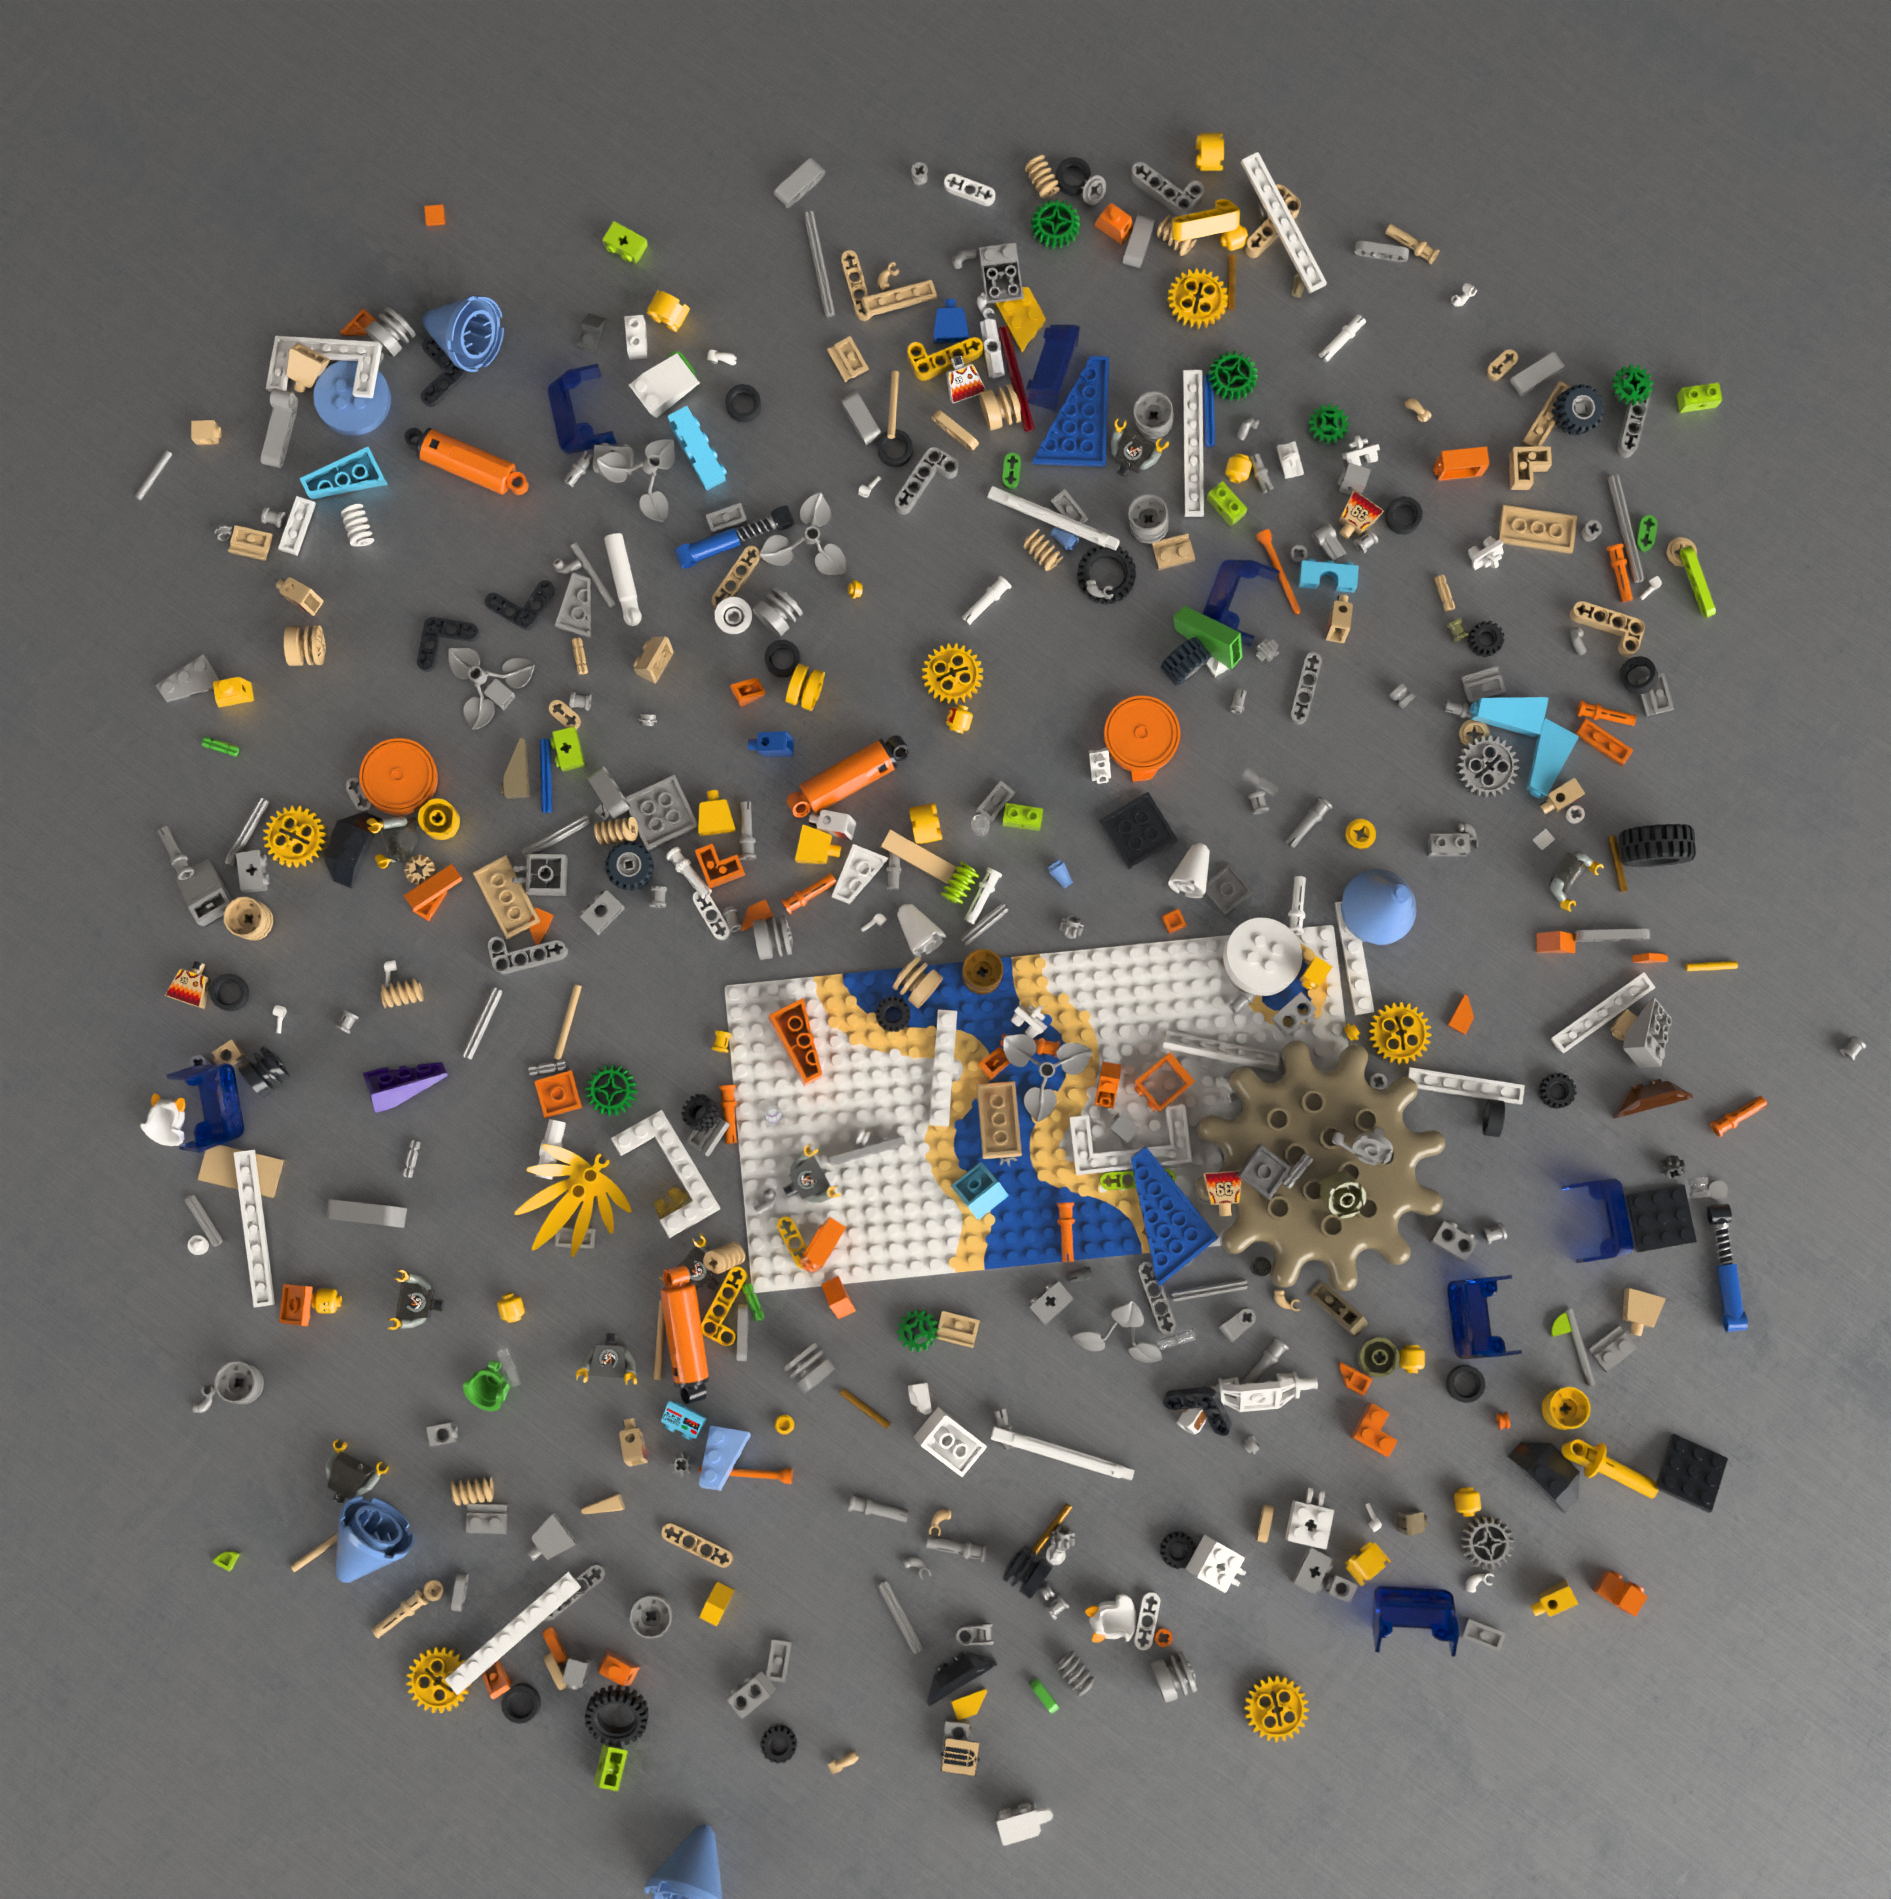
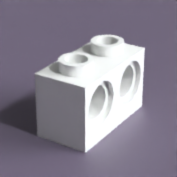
M625 316L629 359H648L644 316Z

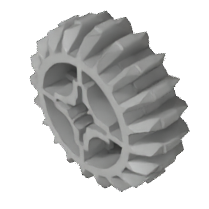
M1484 1515L1481 1516V1522L1478 1518H1474L1475 1525L1468 1522L1467 1524L1471 1529H1463L1467 1533V1537L1461 1536V1539L1466 1541V1543L1461 1544V1547L1467 1548L1463 1555H1470L1467 1561H1474L1475 1567H1478L1481 1563V1569L1483 1570L1486 1569L1487 1564L1489 1569L1493 1570L1494 1563L1500 1568V1560L1503 1563L1508 1562L1505 1555L1512 1557V1554L1508 1552V1549L1514 1550V1546L1509 1545V1542L1515 1540L1512 1537H1508L1512 1534V1531H1504L1508 1525L1504 1523L1500 1526L1501 1519L1499 1518L1495 1522L1493 1516H1489L1488 1522ZM1488 1526L1496 1528L1502 1538H1493ZM1482 1528L1481 1537L1473 1541L1476 1532ZM1487 1538L1491 1541H1494L1488 1544V1549L1486 1545L1481 1544L1486 1542ZM1502 1544L1500 1552L1493 1557L1495 1547ZM1473 1548H1482L1487 1559L1480 1558Z

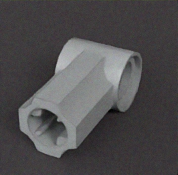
M1329 523L1312 532L1313 540L1319 547H1322L1331 561L1337 562L1347 554L1337 540L1335 530Z

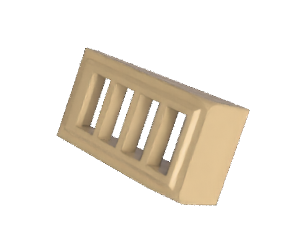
M618 1493L583 1507L581 1512L582 1514L620 1511L625 1509L621 1495Z

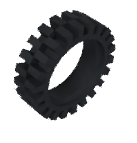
M1099 545L1094 546V549L1090 548L1087 550V553H1084L1079 562L1077 581H1079V587L1082 588V593L1084 595L1087 594L1088 599H1094L1096 603L1100 601L1107 605V602L1114 604L1117 600L1121 601L1132 590L1136 578L1135 563L1133 564L1132 556L1129 557V553L1126 550L1123 551L1120 546H1118L1116 551ZM1102 558L1114 559L1122 566L1124 571L1122 583L1112 590L1105 591L1108 595L1114 594L1111 599L1095 597L1086 589L1087 580H1091L1089 576L1090 567L1095 561Z
M609 1685L607 1691L605 1687L600 1688V1693L598 1691L594 1692V1695L590 1697L587 1704L585 1726L588 1728V1732L590 1734L594 1733L593 1738L596 1740L601 1737L600 1742L603 1744L606 1740H609L608 1745L610 1746L613 1745V1741L617 1742V1746H621L622 1741H624L625 1745H629L630 1739L634 1743L637 1741V1737L641 1738L647 1726L649 1708L647 1707L646 1700L643 1701V1696L641 1694L637 1696L636 1690L629 1693L630 1687L627 1686L625 1690H621V1685H617L616 1690L613 1689V1685ZM620 1704L628 1707L633 1712L635 1719L627 1726L614 1727L601 1720L599 1711L607 1705Z

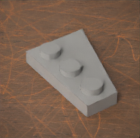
M572 573L555 627L591 639L590 578Z
M203 654L156 684V687L165 701L170 702L189 697L192 694L208 692L214 689L213 682L221 679Z

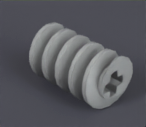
M1072 1650L1063 1655L1054 1664H1060L1057 1671L1064 1669L1065 1672L1062 1677H1070L1067 1684L1074 1683L1072 1691L1079 1689L1076 1696L1080 1697L1093 1687L1095 1678L1093 1676L1088 1677L1090 1674L1089 1670L1083 1671L1085 1664L1078 1665L1080 1658H1073L1075 1651Z

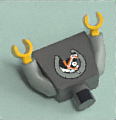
M810 1143L804 1147V1150L795 1158L790 1167L791 1173L789 1177L792 1183L783 1188L788 1198L799 1193L802 1199H806L808 1202L819 1203L841 1196V1193L836 1194L834 1191L839 1186H831L814 1157L818 1149L811 1151L810 1146L813 1143Z
M606 1333L605 1345L596 1344V1347L591 1348L584 1357L580 1369L576 1372V1380H578L579 1376H584V1382H587L589 1373V1376L624 1378L626 1385H628V1380L633 1379L635 1385L637 1384L635 1376L636 1361L630 1350L626 1349V1346L617 1345L618 1334Z

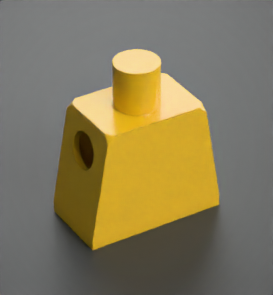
M241 677L213 682L218 707L254 701L251 682Z
M718 790L707 791L708 801L701 802L699 805V835L707 836L736 832L727 800H719Z
M802 825L795 861L796 863L827 864L828 856L840 857L842 846L831 844L832 835L807 825Z
M1564 1580L1538 1594L1540 1601L1530 1605L1535 1616L1547 1612L1548 1616L1551 1617L1577 1605L1578 1602L1567 1580ZM1549 1600H1555L1553 1604H1548Z

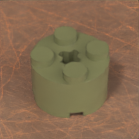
M1349 1172L1334 1173L1329 1177H1325L1321 1182V1200L1334 1215L1340 1218H1350L1360 1212L1359 1209L1362 1204L1364 1206L1366 1192Z
M1369 1338L1362 1342L1357 1351V1362L1360 1369L1370 1376L1386 1377L1398 1367L1400 1360L1399 1351L1386 1338ZM1379 1352V1355L1382 1356V1360H1378L1377 1363V1359H1374V1355H1377Z

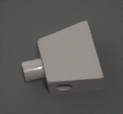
M554 1513L531 1537L535 1545L527 1553L532 1560H536L542 1554L549 1560L578 1542L557 1514Z

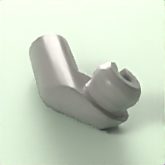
M772 1188L764 1190L763 1202L754 1207L758 1216L774 1207L776 1192Z

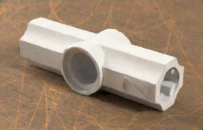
M985 319L980 322L988 376L998 378L1004 375L1005 372L996 320ZM989 346H995L997 349L995 351H990L987 348Z
M549 1119L545 1139L542 1140L539 1150L540 1160L538 1165L557 1164L558 1159L551 1156L543 1148V1145L562 1148L563 1143L561 1142L566 1123ZM536 1174L537 1177L553 1180V1176H543Z

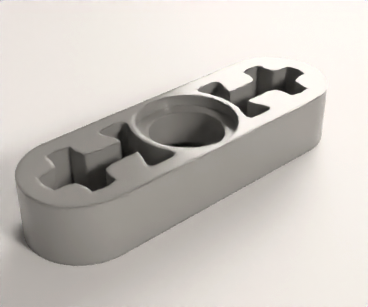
M1357 241L1354 253L1364 257L1406 262L1409 249L1369 241Z
M738 1304L737 1361H747L749 1304Z

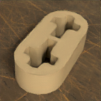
M1510 349L1504 351L1488 367L1487 377L1492 381L1500 380L1516 364L1518 360L1517 353ZM1511 356L1512 360L1504 364L1503 362L1505 361L1506 357ZM1500 366L1501 369L1499 370V372L1493 374V369L1495 370Z
M554 700L550 703V714L565 728L575 727L577 730L580 727L581 720L579 716L564 702ZM561 705V710L564 714L554 713V706L559 707ZM568 716L571 719L575 717L576 724L568 725L569 722L566 717Z
M1263 1504L1256 1535V1541L1267 1543L1274 1506Z
M552 1653L545 1655L544 1661L556 1686L560 1691L565 1689L567 1684L562 1683L565 1673L562 1666L556 1662Z

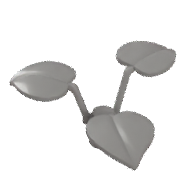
M663 439L650 443L645 448L646 460L631 468H627L628 462L620 453H607L597 459L600 472L612 482L620 483L625 481L627 478L626 472H631L639 467H642L645 473L651 474L648 494L640 498L639 507L641 512L648 518L659 522L666 520L668 516L667 499L661 492L655 491L652 493L651 490L657 469H669L675 462L674 440Z
M821 492L809 497L801 506L799 512L800 519L803 523L810 524L805 530L803 537L789 546V541L786 537L773 535L767 539L759 553L760 557L767 563L775 566H784L793 559L791 549L805 541L807 544L817 545L820 553L815 557V566L819 572L824 575H842L846 572V559L842 550L834 544H827L822 549L818 540L820 531L817 527L825 526L831 518L830 507Z
M449 648L448 652L450 668L454 675L460 679L470 678L475 683V687L480 695V699L477 697L470 698L463 708L464 717L473 730L485 726L492 719L495 712L494 703L489 699H484L480 684L486 682L487 676L506 678V683L510 687L521 688L529 682L535 668L534 664L527 659L512 658L503 664L502 670L504 675L481 669L479 667L480 657L471 648Z
M1017 1034L1005 1036L1003 1040L1004 1052L1010 1063L1017 1067H1024L1028 1060L1039 1066V1074L1043 1077L1041 1089L1033 1087L1024 1096V1105L1036 1122H1040L1048 1117L1056 1105L1055 1092L1051 1089H1044L1047 1078L1054 1075L1055 1068L1062 1064V1070L1065 1073L1071 1075L1079 1074L1085 1069L1092 1055V1050L1085 1045L1066 1043L1057 1050L1056 1054L1060 1060L1055 1064L1049 1062L1040 1063L1031 1057L1036 1052V1044L1030 1036Z
M1133 1300L1112 1310L1111 1315L1115 1321L1105 1336L1101 1337L1098 1332L1090 1330L1082 1331L1072 1336L1079 1346L1096 1352L1105 1348L1104 1341L1117 1323L1126 1328L1131 1326L1132 1344L1134 1346L1129 1347V1354L1134 1359L1145 1363H1154L1163 1359L1161 1351L1156 1345L1150 1342H1136L1135 1327L1143 1325L1144 1317Z

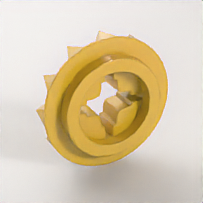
M1365 819L1353 820L1346 828L1345 836L1347 843L1353 846V848L1358 849L1371 846L1376 838L1375 827ZM1364 827L1363 834L1365 838L1361 837L1357 841L1358 835L1354 831L1359 832Z

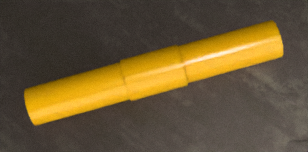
M1737 961L1686 963V971L1736 969L1738 967Z

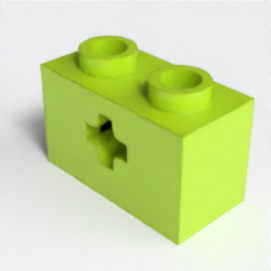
M613 221L602 239L608 252L612 254L617 253L626 262L630 263L632 261L635 264L638 263L648 246L646 238Z
M1719 382L1684 387L1676 395L1680 413L1716 408L1722 401Z
M1223 481L1207 495L1206 500L1230 527L1245 516L1246 506Z
M570 727L552 732L553 738H550L552 748L557 750L558 756H555L557 767H561L563 772L586 767L576 728ZM566 746H569V748H570V749L568 750L569 753H565V750H566L565 747H566Z
M1006 803L1002 826L1040 831L1043 808Z
M603 1744L593 1784L599 1788L618 1791L628 1751L622 1747Z

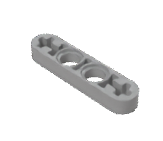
M1315 652L1309 653L1304 660L1290 713L1291 721L1299 725L1303 724L1308 717L1322 664L1321 656ZM1314 657L1318 664L1315 663L1311 671L1309 670L1311 662L1308 660ZM1311 675L1313 683L1306 684L1303 681V677ZM1300 693H1306L1309 696V700L1301 702L1298 698ZM1302 706L1301 715L1304 717L1298 720L1294 713L1296 714L1299 711V707Z
M1650 929L1575 931L1576 942L1642 941L1650 939Z
M1143 1262L1138 1267V1274L1157 1327L1162 1334H1172L1176 1329V1323L1163 1287L1158 1285L1156 1280H1151L1145 1284L1144 1279H1148L1146 1274H1142L1141 1270L1144 1269V1265L1152 1268V1271H1150L1151 1278L1155 1276L1151 1262ZM1151 1283H1155L1159 1287V1292L1155 1295L1150 1294L1148 1291V1286ZM1157 1302L1165 1304L1166 1309L1163 1313L1156 1312L1155 1304ZM1169 1313L1170 1317H1166L1167 1322L1172 1323L1169 1332L1166 1329H1162L1164 1321L1163 1319L1158 1320V1316H1164Z
M594 1564L579 1575L576 1581L583 1580L586 1583V1589L581 1592L577 1590L570 1596L571 1600L568 1604L562 1603L560 1605L562 1609L559 1610L558 1607L552 1612L554 1615L551 1616L550 1614L545 1620H552L601 1582L606 1575L605 1568L600 1564ZM593 1568H595V1570L600 1569L601 1577L593 1578L591 1582H593L594 1584L591 1585L589 1580L586 1577H584V1575L587 1574V1576L589 1577L594 1573L592 1570Z

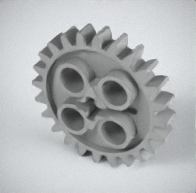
M1489 735L1485 740L1484 736H1480V742L1476 738L1472 739L1473 745L1471 743L1466 744L1468 750L1461 749L1464 756H1458L1462 763L1456 764V766L1461 767L1457 774L1463 775L1459 781H1466L1463 786L1464 788L1471 786L1470 793L1477 790L1476 796H1480L1482 792L1484 797H1488L1489 792L1492 797L1496 796V791L1498 794H1503L1502 788L1509 790L1508 783H1515L1511 778L1518 777L1514 773V770L1519 769L1518 766H1514V763L1519 761V759H1513L1516 752L1510 753L1512 745L1505 747L1506 740L1499 743V737H1495L1492 740V735ZM1486 748L1492 750L1491 758L1486 757ZM1497 755L1501 756L1489 766V770L1483 771L1478 778H1475V775L1487 766L1485 763L1492 762ZM1473 760L1478 763V769L1476 771H1474L1471 768V762ZM1499 762H1502L1505 766L1503 772L1497 769ZM1485 775H1488L1491 779L1489 785L1483 782Z

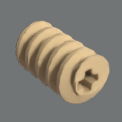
M1044 155L1031 159L1025 167L1026 173L1029 174L1028 176L1032 180V184L1036 186L1035 189L1039 192V197L1042 199L1049 198L1060 190L1059 187L1055 188L1058 180L1051 181L1055 175H1048L1052 171L1051 168L1045 169L1048 162H1041L1045 158Z
M1168 215L1158 226L1157 236H1163L1162 240L1164 242L1169 241L1168 245L1170 247L1174 246V251L1180 250L1179 255L1184 256L1191 250L1197 239L1194 241L1192 239L1182 241L1172 239V222H1169L1171 215Z
M1037 529L1025 539L1023 547L1026 550L1029 549L1030 555L1035 554L1034 560L1040 559L1039 565H1045L1044 570L1049 571L1063 557L1058 558L1060 551L1052 552L1055 546L1048 547L1050 540L1043 542L1042 540L1045 535L1038 536L1040 530Z
M630 817L629 820L623 818L622 820H609V822H596L594 833L601 845L634 841L638 834V825L633 817Z
M412 978V984L405 980L404 986L397 981L395 988L392 983H389V989H386L385 985L382 984L381 998L384 1008H386V1005L392 1008L394 1002L397 1006H400L402 1001L407 1005L409 999L412 1003H416L417 998L421 1002L424 1000L421 983H417L414 978Z
M733 1241L706 1252L703 1262L708 1270L715 1274H720L743 1264L745 1254L741 1245Z
M483 1477L482 1483H479L478 1479L475 1478L474 1484H471L470 1479H467L466 1485L463 1484L462 1480H459L458 1486L455 1485L454 1481H451L453 1502L457 1506L461 1505L462 1501L467 1505L470 1500L472 1504H475L477 1499L480 1503H483L485 1498L488 1502H491L494 1496L492 1477L490 1482H487L486 1478Z

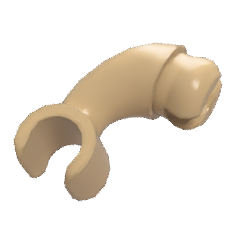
M894 262L890 263L888 268L883 270L878 277V286H880L882 291L890 287L888 276H897L899 274V269L891 271V268L896 266Z
M1408 398V401H1405L1407 408L1418 413L1416 417L1420 422H1426L1431 418V413L1427 409H1423L1416 399Z
M1274 1290V1300L1280 1307L1291 1309L1292 1311L1300 1310L1293 1308V1303L1300 1302L1299 1300L1295 1299L1288 1302L1284 1297V1290Z
M940 1509L935 1513L929 1528L930 1535L932 1528H938V1536L940 1535L941 1528L938 1524L944 1519H951L950 1509Z
M848 1752L839 1761L835 1759L832 1763L828 1764L831 1774L841 1771L843 1767L854 1764L858 1760V1756L855 1755L857 1752Z

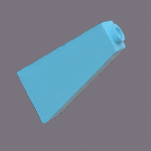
M1480 698L1471 705V720L1526 736L1536 737L1541 735L1549 698Z
M1546 718L1543 722L1541 735L1537 736L1526 789L1536 798H1544L1548 795L1579 738L1578 735Z

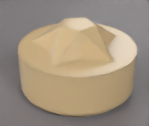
M437 1580L428 1581L423 1588L424 1597L429 1601H437L441 1598L443 1585Z

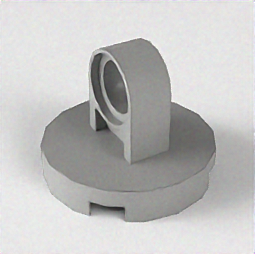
M1375 1126L1372 1133H1363L1355 1138L1352 1150L1357 1153L1359 1160L1370 1165H1377V1162L1386 1164L1390 1161L1393 1147L1388 1139L1383 1137L1384 1129Z

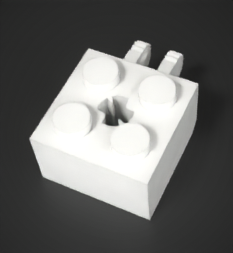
M1308 1488L1305 1503L1295 1500L1292 1502L1285 1539L1295 1543L1327 1549L1334 1510L1323 1507L1325 1491L1322 1490L1318 1494L1317 1505L1311 1504L1313 1488ZM1312 1519V1523H1314V1526L1308 1530V1527L1305 1526L1306 1521L1309 1522V1520Z
M1204 1534L1185 1570L1226 1593L1231 1583L1239 1586L1240 1582L1234 1578L1236 1573L1240 1575L1246 1574V1571L1240 1568L1245 1558Z
M1029 1802L1018 1805V1808L1014 1810L1010 1808L1000 1810L999 1814L996 1815V1822L1003 1846L1038 1836L1041 1831L1040 1824L1053 1819L1052 1809L1048 1808V1806L1035 1809L1034 1804L1030 1805Z

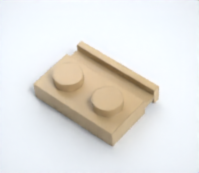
M851 336L836 343L833 347L827 348V352L844 382L869 370Z
M235 525L228 552L266 561L273 535Z
M1189 534L1160 540L1151 544L1158 570L1195 561Z
M942 1311L938 1325L940 1331H937L936 1335L939 1337V1340L973 1348L980 1320Z

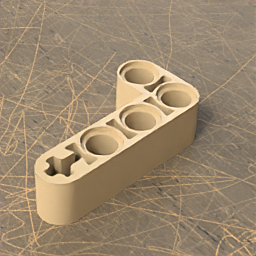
M1277 184L1276 187L1287 208L1288 206L1295 207V210L1288 209L1293 219H1295L1301 207L1300 200L1285 186ZM1270 218L1249 237L1245 248L1248 257H1259L1279 236ZM1263 232H1269L1271 235L1265 236Z
M1584 601L1577 602L1570 610L1569 615L1572 621L1620 636L1621 640L1618 651L1622 656L1630 657L1639 649L1645 630L1642 620ZM1594 614L1600 615L1602 621H1597ZM1612 620H1617L1620 627L1614 626ZM1635 626L1638 629V633H1634L1630 627ZM1625 643L1631 644L1633 650H1628L1625 647Z

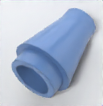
M1054 527L1050 534L1065 550L1073 551L1079 542L1077 535L1058 527Z
M1060 859L1047 867L1049 869L1048 873L1063 888L1073 883L1065 863H1062Z

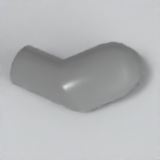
M976 249L959 251L952 258L953 267L960 269L963 267L962 262L965 259H976Z
M1249 417L1241 424L1236 438L1245 441L1250 427L1257 429L1260 421L1254 419V417Z
M555 559L553 562L554 569L566 575L582 567L578 559L569 564L562 562L561 559Z
M1576 627L1570 631V637L1577 654L1580 656L1586 653L1587 650L1580 638L1584 632L1580 627Z

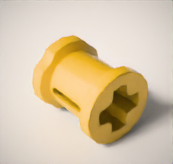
M715 1030L716 1038L711 1050L728 1053V1041L732 1034Z

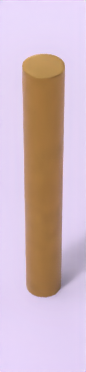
M1229 255L1228 310L1234 311L1236 256Z
M1608 836L1620 891L1626 892L1628 887L1616 836Z
M843 1388L840 1392L842 1397L885 1429L889 1427L891 1423L848 1390Z
M1066 1503L1031 1549V1551L1036 1552V1555L1051 1537L1052 1530H1056L1071 1511L1072 1507Z

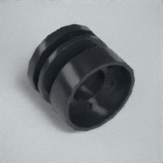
M263 1046L260 1048V1052L264 1057L255 1052L254 1057L257 1063L255 1064L247 1059L238 1066V1070L247 1083L261 1097L265 1098L274 1091L271 1083L272 1080L281 1085L282 1080L279 1075L287 1080L290 1074L281 1059L274 1052Z
M1025 1545L1012 1557L1002 1579L1007 1582L1011 1576H1014L1010 1585L1013 1587L1021 1581L1022 1584L1019 1592L1031 1599L1048 1576L1053 1564L1043 1557L1035 1563L1033 1560L1036 1552L1032 1551L1027 1557L1026 1554L1030 1547Z

